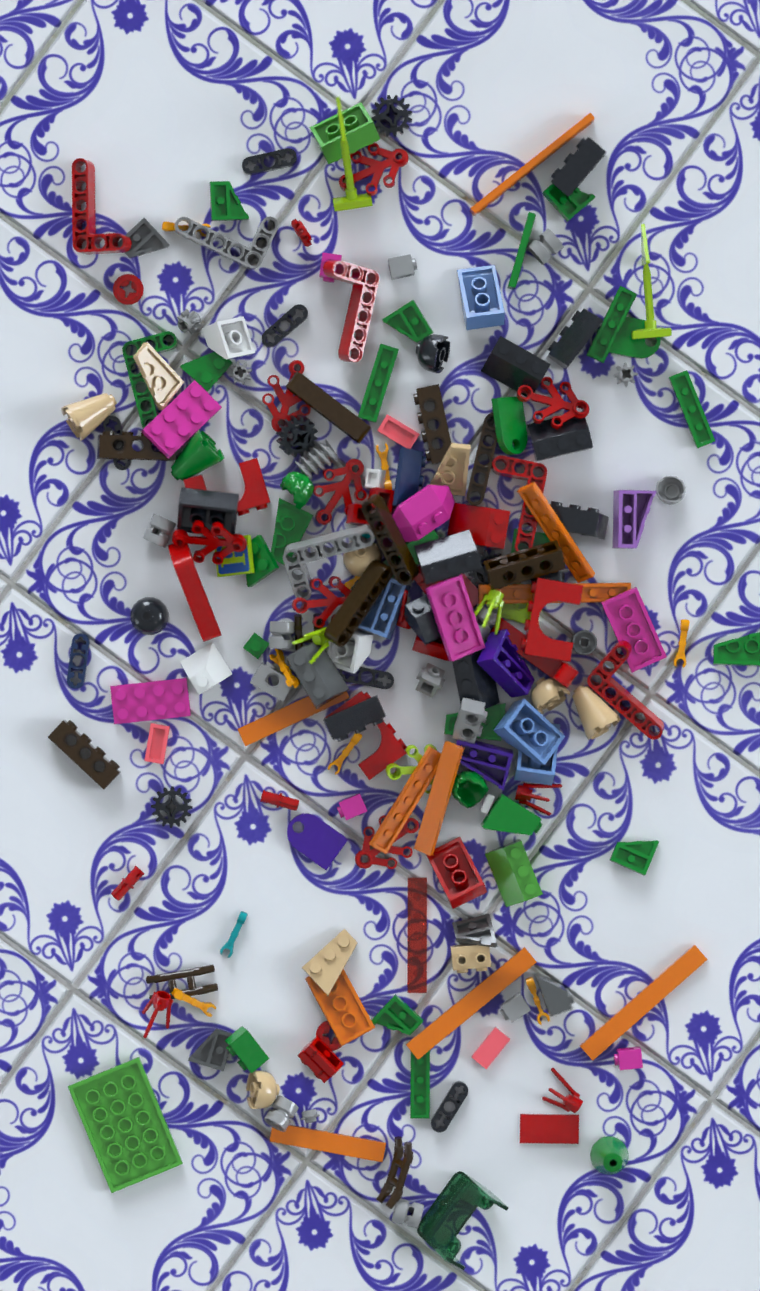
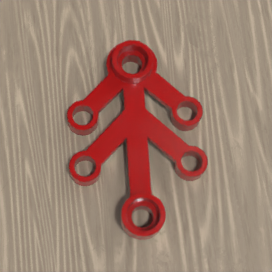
M377 143L368 145L370 155H379L387 158L382 162L362 156L359 151L350 154L351 161L354 164L360 163L370 166L353 174L354 186L355 182L373 175L371 183L366 185V192L369 196L376 195L384 170L391 167L389 175L383 178V183L385 187L392 188L395 185V178L399 168L404 167L408 163L409 156L405 150L395 149L394 151L379 148ZM376 147L377 150L371 151V148ZM355 155L360 156L358 159H353ZM401 155L402 158L397 160L396 156ZM345 174L339 179V185L343 191L347 189L346 183H343ZM388 179L393 180L390 184L386 183ZM370 187L375 188L372 192L368 191Z
M294 360L289 364L288 370L291 373L289 381L296 373L294 370L295 364L300 366L298 372L301 374L304 372V364L301 361ZM271 375L268 377L267 383L269 386H272L282 407L279 412L273 403L274 396L270 393L263 395L262 402L267 405L273 416L271 421L272 428L276 432H281L282 429L278 425L280 419L290 421L291 415L296 418L298 415L307 416L310 414L311 408L307 404H303L299 407V410L288 415L289 408L302 400L297 396H293V393L288 389L284 393L279 384L278 376ZM272 377L276 378L277 380L276 384L274 385L270 383V379ZM266 396L271 397L270 403L265 401ZM304 406L308 408V412L306 414L302 413L301 411L302 407Z
M544 377L540 385L549 392L551 397L533 393L532 388L528 385L520 386L517 391V398L521 402L531 400L550 405L541 411L534 412L532 420L536 424L542 423L544 418L560 409L568 410V412L552 418L551 426L555 429H559L564 422L573 417L583 419L589 414V405L584 400H578L569 382H562L559 392L566 395L570 402L562 399L550 377ZM544 381H548L550 385H545ZM562 386H566L568 390H563ZM521 393H525L527 397L521 396ZM581 408L583 412H578L576 409ZM540 415L542 419L539 420L535 416ZM554 420H558L560 424H555Z
M350 459L344 467L325 469L323 471V478L328 481L333 480L335 476H345L340 482L314 486L313 494L317 497L335 491L326 507L316 512L315 519L318 523L326 525L331 521V512L341 496H343L345 505L344 513L347 516L348 506L352 504L349 484L352 479L356 490L354 497L359 501H363L366 498L367 494L362 488L360 478L364 471V465L360 460ZM354 465L358 467L356 472L352 471ZM328 471L332 472V476L330 478L326 477V473ZM318 487L322 489V492L320 494H316V489ZM360 491L363 492L362 498H358L357 496L358 492ZM323 514H327V519L325 521L321 519V516Z
M193 522L192 531L205 537L188 536V533L182 529L175 530L172 536V542L177 547H182L184 544L206 545L201 550L194 552L193 560L196 563H202L206 555L219 546H223L225 548L220 552H214L212 562L220 565L227 555L233 551L242 552L247 546L243 535H232L219 522L212 524L211 531L204 526L203 522ZM216 535H221L225 539H220Z
M337 576L330 577L328 583L331 587L340 590L345 596L337 597L323 585L321 579L313 578L310 581L311 588L318 590L326 598L306 600L298 597L292 602V608L297 613H305L308 608L327 606L320 616H315L312 620L313 625L317 628H322L325 625L328 617L338 605L344 603L352 591ZM334 579L338 581L336 585L332 584ZM318 580L319 586L314 587V582ZM301 601L302 606L297 608L296 604ZM317 619H321L320 625L316 624Z
M382 815V816L379 818V824H380V825H381V819H382L383 817H386V815ZM408 818L394 842L407 833H415L419 828L418 821L415 818ZM409 822L415 823V827L413 829L408 828L407 825ZM371 826L365 827L363 830V848L355 856L357 866L366 869L374 864L394 869L397 866L395 858H378L375 856L381 851L375 848L370 850L369 843L375 831ZM366 829H371L373 831L372 835L367 836L365 834ZM391 846L388 853L409 858L412 856L413 851L409 846ZM406 848L411 851L408 856L403 854V850ZM363 855L368 857L367 862L361 861ZM389 860L395 861L393 867L388 866Z

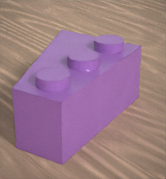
M616 490L613 492L612 548H637L656 491Z

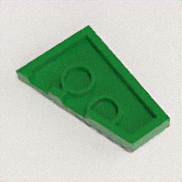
M279 498L271 553L275 561L284 565L283 554L285 547L291 543L301 541L314 515L302 509H297L295 505ZM289 552L288 556L293 557L294 553Z
M760 632L714 644L713 665L760 666Z
M506 703L484 709V711H487L485 723L481 722L483 726L481 736L476 738L501 741L502 738L493 730L505 715ZM458 713L446 715L444 734L453 735Z

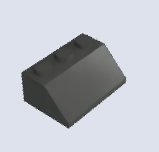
M312 643L286 657V660L313 705L318 709L348 691L349 688L325 649L312 664L309 663L321 647V645Z
M535 973L550 1016L573 1009L571 1004L574 1003V1000L568 988H564L563 984L540 973Z

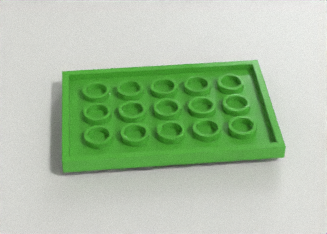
M140 1057L68 1086L111 1193L183 1164Z

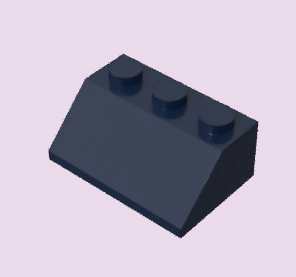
M400 447L392 507H397L416 494L418 486L422 487L424 476L420 475L421 468H425L426 456H423L422 451Z

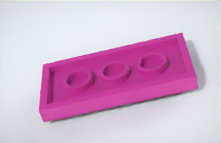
M194 380L141 432L169 459L222 406Z
M457 575L426 588L425 590L449 661H455L485 648L462 575Z
M637 587L601 602L617 641H627L631 645V653L626 662L632 673L667 657ZM620 647L623 652V655L626 654V650Z
M187 678L110 686L114 724L191 716Z

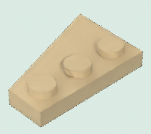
M146 342L143 343L133 357L158 409L164 410L184 381L157 351Z
M451 443L429 485H447L452 495L465 496L471 445Z
M344 929L308 961L302 969L329 996L358 943Z

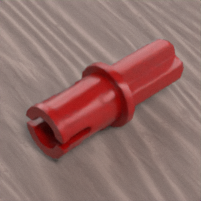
M263 790L260 802L276 805V808L283 807L294 811L298 809L299 800L282 796V793L279 795Z
M135 866L125 878H122L123 881L112 891L111 895L116 900H121L131 888H134V884L145 873Z

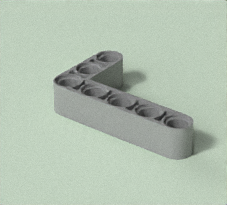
M180 217L175 222L174 229L180 236L247 269L253 270L262 263L279 225L274 217L264 218L249 248L187 217ZM185 221L189 226L188 230L181 231L178 228V223ZM266 221L273 222L274 229L272 231L265 229L264 223ZM203 230L206 233V238L203 240L197 239L196 231ZM216 238L221 239L223 247L215 248L213 240ZM258 238L265 240L266 246L264 248L257 247L256 240ZM238 247L240 249V256L233 257L230 249ZM250 255L255 256L258 260L254 266L248 263L247 259Z
M364 524L287 545L284 550L283 561L295 597H302L306 600L311 597V578L306 563L371 546L375 536L370 526ZM368 533L371 537L363 538L361 534ZM350 538L352 542L345 543L343 539ZM332 543L334 547L327 548L324 544ZM311 547L315 549V552L310 553L306 548ZM293 552L297 556L292 558L288 556V553ZM300 570L302 574L297 575L293 571ZM305 587L308 589V591L301 592L299 588Z

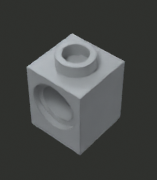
M411 254L388 259L392 280L413 276L415 274L414 270H417L416 260L411 258Z
M520 992L500 1004L502 1010H500L505 1020L510 1019L511 1023L531 1011Z

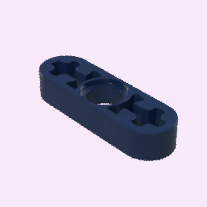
M81 633L73 637L71 644L67 683L73 689L81 688L85 683L90 640L87 635ZM81 636L86 641V645H82L81 651L85 650V654L74 653V649H79V644L76 643V640H79ZM77 655L82 656L84 659V663L80 667L73 664V659ZM72 668L76 670L83 669V673L78 672V678L81 679V683H77V686L71 681V678L75 677V672H71Z

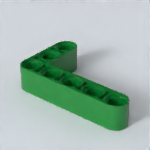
M170 331L128 341L122 348L143 429L146 427V423L149 420H153L158 413L148 387L143 393L137 392V385L139 383L146 384L141 372L139 374L132 373L131 369L136 362L133 356L127 354L126 350L129 346H135L138 351L143 343L148 341L155 342L154 349L158 354L173 350L178 344V339ZM167 336L174 338V342L170 346L164 344V338ZM148 401L151 403L149 411L141 409L143 402Z

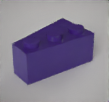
M500 630L498 635L491 632L477 663L511 698L528 695L535 679L525 661L521 660L516 652L518 648L516 645H512L508 637L510 635L508 630Z
M457 739L456 745L464 747L460 763L504 791L513 758V750L477 740L474 744Z

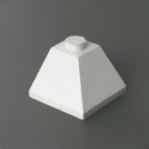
M244 316L218 321L202 328L207 346L226 360L255 353Z
M356 630L348 643L343 647H339L329 641V647L326 648V652L336 668L356 673L371 652L373 635Z
M213 642L180 662L199 695L232 675L231 670Z

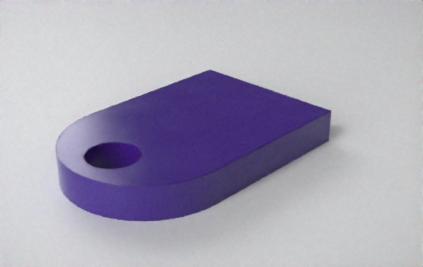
M309 813L299 814L294 817L287 828V837L290 844L325 870L328 869L348 841V838L317 816ZM298 821L304 825L303 831L299 833L293 830V824Z

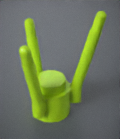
M490 589L489 593L484 595L474 614L476 617L486 603L489 608L482 627L485 628L492 610L498 607L494 632L495 635H498L502 608L505 603L503 601L504 594Z
M326 627L307 633L303 638L292 642L293 645L312 639L314 644L321 645L320 649L309 661L310 664L318 658L325 648L329 647V640L324 636Z

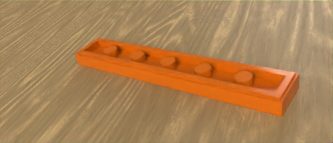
M533 482L519 488L517 492L550 542L558 541L563 552L564 563L576 581L580 583L594 577L595 572L537 484Z
M346 691L316 709L309 696L238 728V732L245 746L350 697Z
M449 741L444 743L414 846L415 850L429 856L434 853L464 751V747Z
M430 746L427 748L370 841V846L384 854L388 853L434 778L441 757L439 751Z
M290 1124L285 1132L272 1127L270 1142L383 1162L386 1142Z

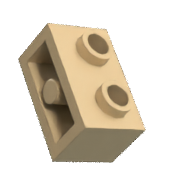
M473 944L450 946L453 971L457 970V973H467L468 969L475 968L476 971H487V967H491L490 947Z

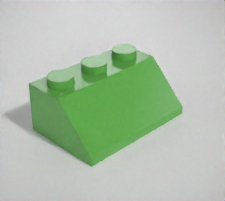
M362 102L342 111L350 154L380 140L374 122ZM338 114L311 126L310 129L327 163L331 164L340 160L342 152Z
M521 840L485 853L506 907L525 902L543 894Z

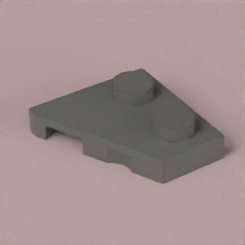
M145 218L125 235L132 242L130 250L125 252L130 259L170 246ZM122 239L118 242V247L122 246Z
M489 914L452 923L457 942L498 947Z
M216 1028L189 1057L188 1061L224 1071L229 1055L226 1049L228 1045L224 1040L233 1033Z

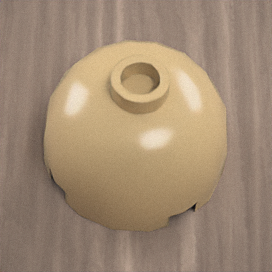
M374 542L369 547L343 553V562L346 569L357 577L363 575L373 560L381 561V552Z
M541 678L535 683L536 686L531 693V701L534 708L543 714L544 709L547 708L550 711L567 699L565 695H570V691L553 678Z
M258 1070L249 1073L246 1091L250 1090V1097H247L249 1107L251 1109L267 1108L272 1105L276 1096L279 1095V1084H276L275 1078L270 1073Z

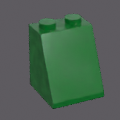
M500 793L482 821L481 826L488 830L532 835L533 832L537 834L542 826L540 821L542 819Z

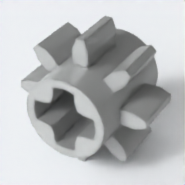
M186 309L177 317L178 327L184 333L189 331L190 334H193L201 327L199 324L201 318L195 311L189 312Z
M237 361L236 367L230 366L233 373L229 374V377H235V384L241 381L244 385L246 378L251 380L248 373L252 372V369H246L247 362L240 365L239 361ZM239 368H241L242 371H246V373L243 374L242 378H240L239 375H235V373L238 372Z
M625 362L623 368L620 366L616 367L619 372L613 376L618 377L619 381L617 384L623 382L625 387H627L629 381L633 384L635 383L633 376H637L638 373L633 372L634 365L627 367ZM621 371H629L630 373L628 376L630 377V379L627 377L623 379V373Z

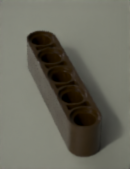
M296 371L285 386L291 393L360 444L370 431L371 427L300 372Z
M493 413L488 414L483 422L466 494V500L469 505L477 506L484 499L497 444L495 427H489L487 424V420L494 417ZM485 436L492 437L493 445H484L483 438ZM487 455L489 463L486 465L480 464L478 461L479 456ZM477 473L484 475L485 480L481 484L474 481V475ZM472 492L479 493L480 500L478 502L470 500L469 496Z
M374 494L363 503L362 512L396 580L401 585H409L419 574L418 567L384 499L380 495Z
M377 559L369 564L326 627L324 632L326 639L339 647H343L348 643L392 578L393 572L388 565Z

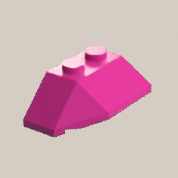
M427 485L398 505L392 517L404 541H418L449 520L455 499L449 486Z

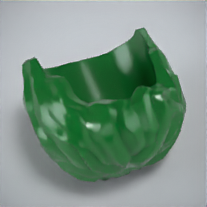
M289 472L280 484L282 490H288L293 495V502L296 504L297 509H301L308 503L314 491V485L309 480V477L299 472Z
M462 771L456 775L452 795L461 805L471 808L484 798L489 788L484 779L475 771Z

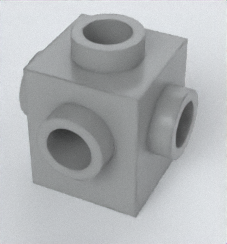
M428 663L425 670L421 668L416 678L419 680V683L415 690L433 698L437 689L441 690L443 687L445 670Z

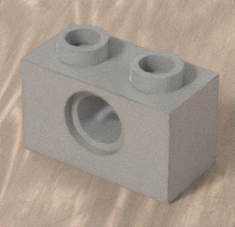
M266 662V664L261 663L250 683L284 702L292 686H287L285 682L287 680L283 673L281 674L275 670L276 666L269 662ZM271 675H276L279 678L278 685L271 686L268 683V678Z

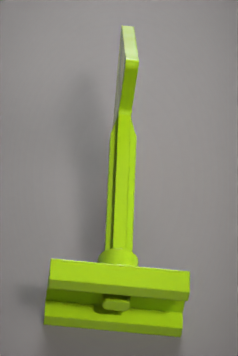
M336 97L341 133L340 145L347 189H345L346 196L332 198L334 211L373 206L371 196L367 193L357 194V189L354 187L340 97Z
M641 224L642 266H644L643 284L646 321L645 329L632 331L631 337L632 339L672 336L671 328L657 327L656 320H654L651 271L648 265L650 257L645 224Z

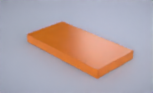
M344 969L329 996L322 991L310 976L305 978L341 1047L375 1028Z

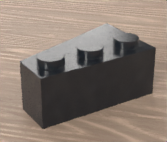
M590 137L586 140L582 138L576 146L578 150L574 155L570 153L563 161L565 163L564 167L561 170L557 168L551 175L553 178L551 183L568 197L571 196L586 176L596 167L597 163L606 155V151Z
M551 501L552 509L568 532L605 539L609 517L599 513V509L588 507V510L585 511L580 510L581 506L570 504L569 507H563V503Z

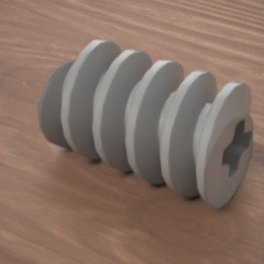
M325 440L327 446L322 443L319 444L320 451L315 447L313 448L314 455L307 452L308 459L300 457L301 464L295 461L301 472L308 476L309 479H313L312 472L316 475L319 474L318 468L323 471L325 470L324 463L331 466L330 459L338 461L337 454L327 440Z

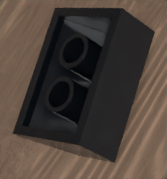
M583 309L581 312L577 310L571 318L574 321L571 326H565L559 334L562 336L558 342L553 341L547 349L550 351L548 357L565 370L604 321L586 309Z
M500 336L481 372L516 392L520 386L528 385L532 388L533 393H535L551 364Z
M573 417L564 422L559 429L551 426L552 419L544 420L540 424H527L536 462L593 448L585 418L578 419ZM554 420L555 424H560L558 420Z
M182 487L178 505L177 530L182 529L188 533H194L192 531L193 522L201 521L211 531L212 524L219 522L228 532L234 535L239 494Z
M470 530L414 546L425 584H431L482 568Z
M427 595L405 605V621L425 645L441 638Z
M481 649L452 661L460 704L464 697L485 703V709L500 703L496 681L477 663L482 651Z
M376 695L325 718L324 722L332 739H337L340 742L349 738L348 734L353 731L358 734L366 730V725L372 723L373 726L384 722L383 718L386 715Z

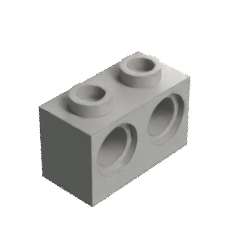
M463 697L452 738L475 744L476 737H480L483 726L481 722L485 723L487 711H484L485 703Z

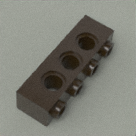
M437 384L416 389V394H413L415 405H419L420 412L417 413L418 421L424 427V431L421 432L423 443L427 442L428 450H425L427 462L431 461L432 465L441 463L451 445L440 387ZM431 401L434 403L435 409L430 412L426 411L424 404ZM436 420L439 428L437 430L429 429L428 422ZM440 439L443 442L442 448H433L432 441Z
M103 431V435H98L97 459L175 461L176 452L168 459L161 451H153L151 448L152 442L143 433H141V436H133V432H122V435H114L113 431ZM115 440H119L123 444L120 451L113 448ZM134 441L141 443L142 448L140 451H135L132 448Z
M557 540L483 561L486 578L491 590L501 589L508 585L518 584L525 580L539 578L540 576L565 569L563 552Z
M63 720L48 738L103 790L106 789L121 773L118 770L120 766L111 759L109 761L104 757L106 753L97 746L95 748L90 744L92 740L85 733L81 735L76 730L78 727L71 720L68 722ZM69 735H74L77 739L74 746L67 743ZM83 748H88L91 752L88 759L81 756ZM97 761H102L105 765V769L102 772H98L95 769Z

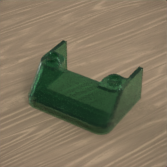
M459 1171L453 1175L421 1219L417 1233L445 1261L464 1270L466 1267L456 1258L461 1249V1242L456 1237L478 1206L483 1210H487L495 1204L506 1211L509 1207L472 1177Z

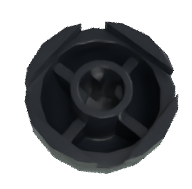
M432 334L425 337L421 343H418L416 354L418 355L419 364L425 370L433 373H441L444 367H441L443 360L447 362L450 353V341H446L448 336Z
M145 597L138 600L130 612V620L133 627L144 635L160 633L166 627L169 617L166 605L154 597Z

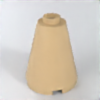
M103 393L66 405L61 408L63 416L67 414L68 420L66 422L74 435L77 438L80 437V441H82L116 409L115 405L117 402L112 394Z
M581 685L574 690L575 694H573L572 698L588 740L603 735L609 731L611 724L616 726L621 721V718L589 686L584 687Z

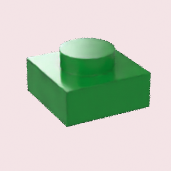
M254 632L243 648L259 659L269 646V643Z

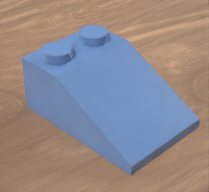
M495 265L457 270L466 330L504 325L505 311Z
M525 699L513 702L493 730L506 743L541 765L547 763L565 737Z
M553 724L560 731V724ZM558 747L545 765H541L518 750L514 780L552 786Z

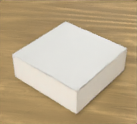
M367 469L365 488L378 487L384 489L386 470Z
M491 794L486 795L480 808L481 812L488 814L495 796Z

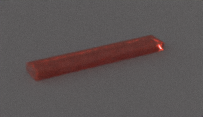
M408 877L407 993H427V877Z

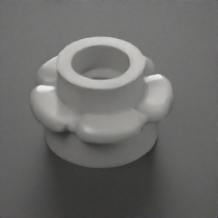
M316 1109L301 1112V1120H305V1123L316 1122V1118L320 1116L317 1114Z

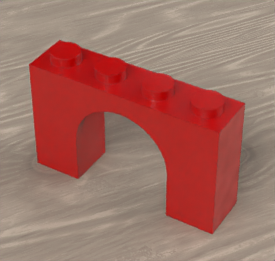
M255 458L239 463L245 483V491L238 503V516L250 513L249 509L256 508L257 511L268 508L267 504L271 502L258 459ZM202 474L183 480L186 488L207 490Z
M536 578L535 582L532 581L530 593H533L532 601H528L527 612H530L529 620L526 619L524 624V631H527L526 638H522L520 647L523 650V654L570 662L573 643L547 637L540 629L539 614L543 607L551 602L580 605L582 585Z
M360 691L325 718L371 698L368 692L363 693ZM385 722L377 725L381 731L380 746L373 754L358 764L369 780L386 769L389 764L394 763L406 754L405 749L407 746L401 738L397 740L393 735L396 731L390 723L386 725Z

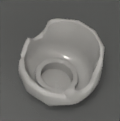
M665 476L657 482L656 493L659 500L668 505L676 504L685 496L686 487L678 477Z

